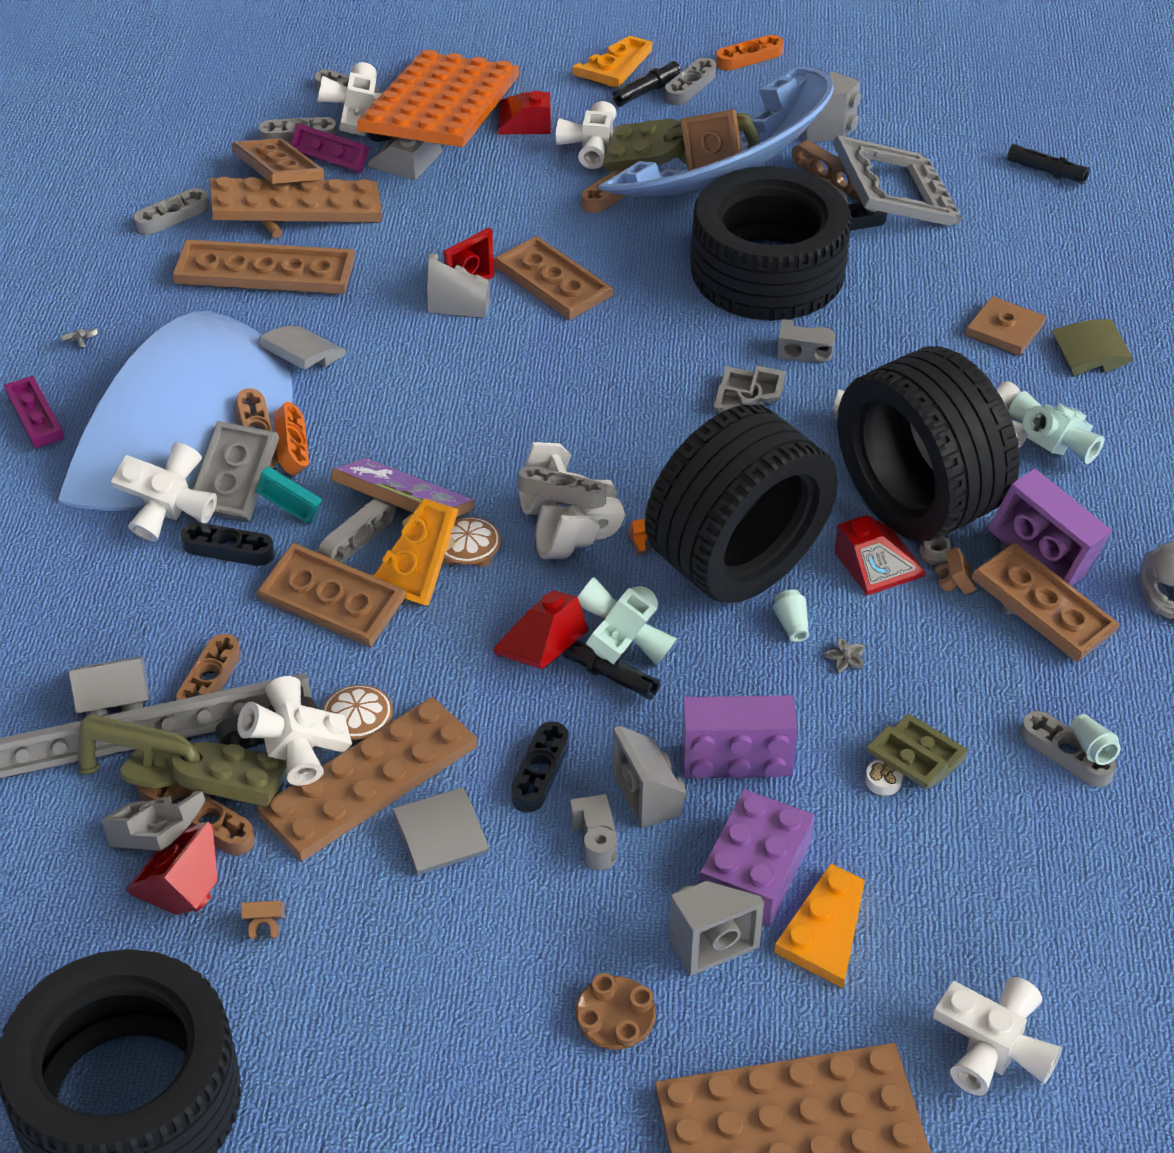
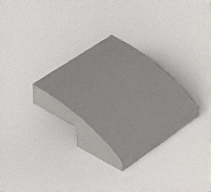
M300 326L280 327L260 336V347L303 370L315 363L327 367L346 355L344 348Z
M464 787L399 806L392 810L403 844L407 846L416 876L487 854L489 851L483 830Z

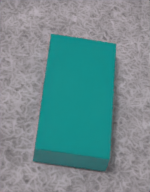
M266 466L261 472L255 490L262 497L309 525L316 519L323 500L269 466Z

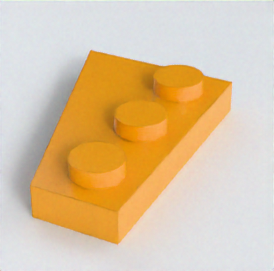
M628 36L609 46L608 52L602 55L594 54L590 56L589 62L586 64L577 63L573 65V75L603 83L609 87L619 88L652 51V41Z
M424 498L402 529V535L392 550L387 551L382 558L383 563L372 576L405 589L407 595L405 599L422 605H429L459 509Z
M831 863L775 943L774 953L844 989L865 880Z

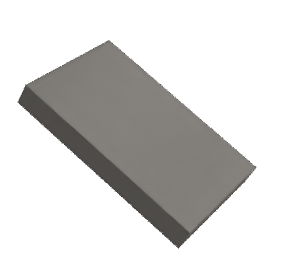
M217 421L192 489L217 495L216 507L212 515L250 522L259 497L255 490L261 472L266 466H270L279 440L277 432Z

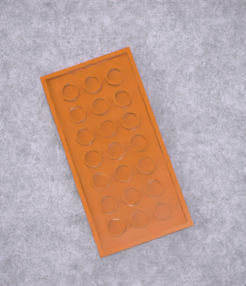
M435 50L421 51L357 120V131L464 147L519 77V66L512 65L509 61L489 62L483 57L469 59L462 58V55L456 53L442 55L438 54Z

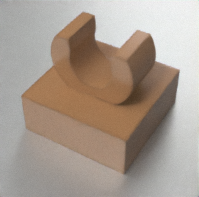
M955 547L946 551L948 563L941 564L935 568L941 578L938 581L944 592L953 590L958 585L964 595L976 591L975 581L971 579L973 575L971 565L960 549Z
M282 901L241 903L242 919L251 921L248 926V934L252 940L257 939V929L263 923L270 925L271 938H278L280 928L275 920L285 919V903Z

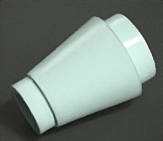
M786 590L779 593L774 598L773 610L789 636L790 641L801 642L806 640L810 634L808 631L805 597L798 590Z
M1086 714L1078 715L1073 719L1070 728L1089 761L1099 765H1106L1116 759L1121 749L1117 735Z

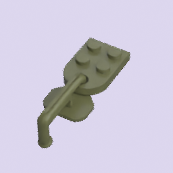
M736 113L739 131H743L748 143L747 149L759 144L760 139L751 117L745 113ZM662 119L615 126L603 161L606 171L627 169L639 161L656 162L657 165H660L676 157L687 165L681 121Z
M97 715L86 716L80 724L78 750L80 767L78 772L83 775L94 773L100 768L95 758L96 740L136 749L121 767L120 777L127 783L152 789L179 784L193 791H203L206 794L268 807L287 777V760L268 757L267 752L261 753L247 750L240 745H225L213 742L191 744L177 733Z

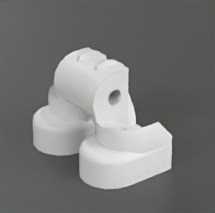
M532 443L524 468L532 466L589 479L576 473L566 472L571 454L560 443ZM594 480L605 484L607 487L606 504L596 509L583 508L527 494L519 490L520 504L523 512L527 515H539L535 536L537 551L541 558L566 559L572 555L575 547L585 548L591 546L595 540L605 539L619 530L624 520L625 512L620 499H617V491L611 480ZM557 504L569 505L570 507L557 506Z

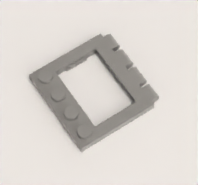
M836 136L833 146L864 208L872 212L882 211L947 226L961 222L962 217L929 158H925L922 154L845 136ZM869 159L907 167L925 202L887 195L885 191L879 188L881 182L878 176L870 171L872 165Z

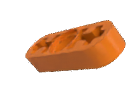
M766 35L720 48L716 52V66L721 70L729 71L777 58L783 52V39L777 35Z
M285 402L273 413L274 429L279 436L276 446L277 459L287 473L295 476L309 465L305 419L297 406L291 402Z

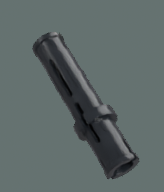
M672 61L662 68H654L646 76L613 91L612 95L614 96L615 104L621 107L655 88L660 89L664 87L665 83L681 73L678 72L681 70L679 64L676 61Z
M1012 144L1007 154L1008 161L1048 172L1057 179L1067 178L1080 184H1085L1089 176V167L1070 162L1065 157H1052L1017 144Z
M580 640L574 642L563 652V657L587 668V672L593 675L600 674L648 700L653 699V695L655 696L659 690V679L645 674L620 660L612 664L608 660L597 656L591 647Z

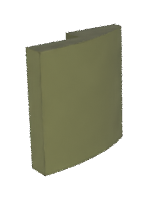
M1110 319L1082 321L1052 330L1054 339L1073 376L1099 366L1106 373L1133 362L1132 355L1115 324Z
M909 713L894 728L888 725L867 746L868 753L925 789L933 787L951 774L966 759L968 752L967 748Z

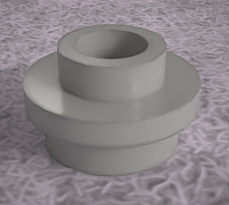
M945 536L931 541H923L920 544L919 555L927 563L941 565L948 562L945 552L952 549V546Z

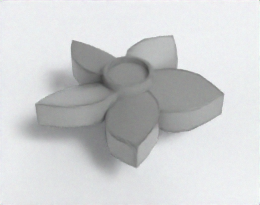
M80 329L74 331V333L62 335L61 338L64 342L78 340L79 348L85 347L83 338H91L97 335L98 330Z
M840 638L837 643L838 650H829L824 653V657L830 660H837L836 670L838 674L844 671L848 665L853 669H864L861 658L865 649L863 644L854 643L850 646L847 641Z

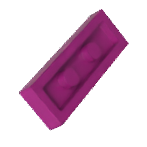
M297 123L290 145L306 156L358 173L362 172L370 147L299 123Z
M34 376L4 384L5 393L34 449L64 439L62 428Z

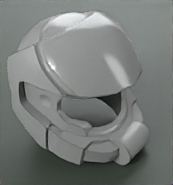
M1174 541L1160 544L1152 551L1145 553L1139 575L1143 597L1149 608L1155 614H1160L1168 619H1174V601L1169 600L1165 594L1160 592L1158 584L1163 583L1174 587Z

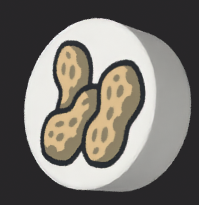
M878 759L868 765L865 783L873 793L888 796L899 791L902 785L903 774Z

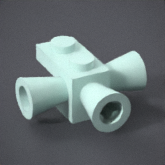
M1027 391L1019 393L1010 405L1008 411L1010 417L1023 423V429L1027 434L1026 438L1051 453L1064 455L1067 448H1070L1083 462L1089 464L1098 456L1103 447L1104 437L1090 432L1093 425L1085 421L1087 415L1073 407L1068 408L1058 403L1057 407L1047 404L1043 407Z
M593 577L578 596L582 609L605 619L585 644L591 647L597 656L608 660L612 664L616 663L634 641L650 660L658 666L677 640V638L646 624L658 607L655 594L646 587L637 586L632 589L629 587L621 598L616 601L600 582Z

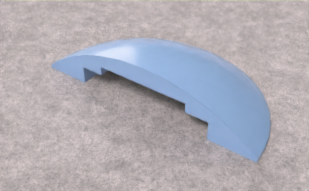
M797 66L759 89L765 110L751 119L758 133L760 143L747 149L746 137L742 135L740 136L742 152L690 171L688 169L685 171L666 169L660 173L656 162L639 161L600 184L598 188L607 193L633 197L676 196L704 190L715 179L732 171L759 167L797 139L821 113L833 94L832 79L827 73L819 69Z
M191 312L164 325L150 336L127 360L98 403L70 463L58 499L59 504L99 511L141 510L145 506L143 498L114 488L111 480L125 455L165 469L172 445L175 442L190 446L202 457V460L185 478L189 489L192 490L217 421L238 425L234 403L240 391L246 388H253L262 393L265 398L272 431L275 432L274 411L285 402L293 403V386L285 360L260 347L261 334L238 320L216 312ZM245 400L244 404H248L251 414L249 417L253 416L252 412L255 405H251L249 400ZM251 426L252 428L261 429L260 427H257V426Z

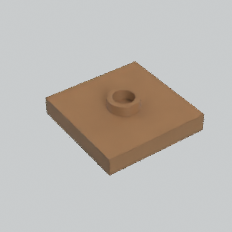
M736 109L680 119L688 171L742 152Z
M992 296L968 325L966 336L1020 356L1045 324L1046 316Z

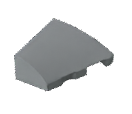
M430 253L427 282L428 313L486 318L490 305L489 280L479 275L470 274L465 268L457 264L452 268L438 261L439 255Z
M756 365L755 372L726 366L717 392L713 412H723L739 405H760L780 401L785 385L786 371Z
M196 791L178 804H173L171 796L126 804L101 820L110 847L163 850L176 840L195 819L205 802L203 791Z

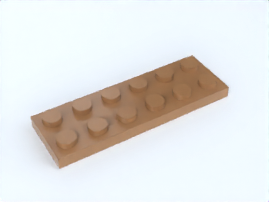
M229 177L210 178L212 220L381 222L382 220L377 181L366 179L358 181L332 179L272 184L267 179L255 177L247 179Z
M186 240L173 272L174 284H187L190 286L205 285L245 289H271L274 291L288 290L345 294L355 262V250Z
M432 696L323 765V775L317 781L302 786L291 785L275 795L268 807L258 806V817L302 862L477 748V737Z

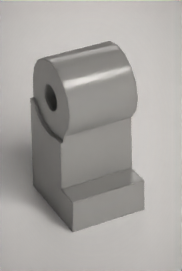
M782 319L777 359L811 363L827 362L832 359L835 344V333L825 327L806 328L793 326V320Z
M607 794L570 799L572 830L583 829L584 861L586 865L591 869L600 871L611 868L617 858V835Z

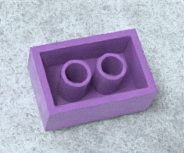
M1035 468L1011 484L988 527V530L1007 546L1013 542L1017 543L1071 586L1086 576L1113 531Z
M794 695L684 697L681 740L683 778L704 779L708 777L743 778L766 776L776 778L793 776L798 731Z
M744 789L700 872V883L709 881L761 896L764 901L762 924L770 927L811 843L815 814Z

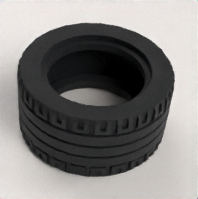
M749 167L732 171L715 179L700 193L693 210L691 273L695 285L703 296L717 307L750 319L787 320L809 315L823 308L836 297L845 279L851 224V212L846 200L835 187L824 179L808 172L787 167ZM753 240H776V241H782V242H786V243H790V244H787V245H764V244L753 243V242H750V241H753Z
M940 346L923 347L854 379L842 395L838 407L837 429L841 452L851 479L867 506L879 520L892 528L894 532L908 539L919 541L935 540L1000 507L1011 484L1018 480L1020 465L1019 447L1010 414L990 379L976 364L961 353Z
M739 405L727 409L707 420L695 430L673 453L662 469L651 491L646 507L645 530L648 542L668 563L715 601L734 603L757 596L784 577L807 553L822 531L836 499L838 478L835 464L825 451L769 408L762 405Z
M124 949L99 952L72 961L46 976L19 1002L4 1026L3 1036L0 1038V1096L23 1153H217L219 1148L223 1146L225 1137L230 1134L232 1124L236 1121V1110L240 1106L241 1076L223 1003L219 999L216 990L211 988L209 981L202 978L201 973L192 970L191 966L182 963L176 958L152 951ZM136 1035L151 1036L174 1044L186 1054L178 1075L167 1089L149 1103L132 1111L105 1116L89 1115L74 1111L57 1100L61 1084L72 1066L87 1052L110 1040Z

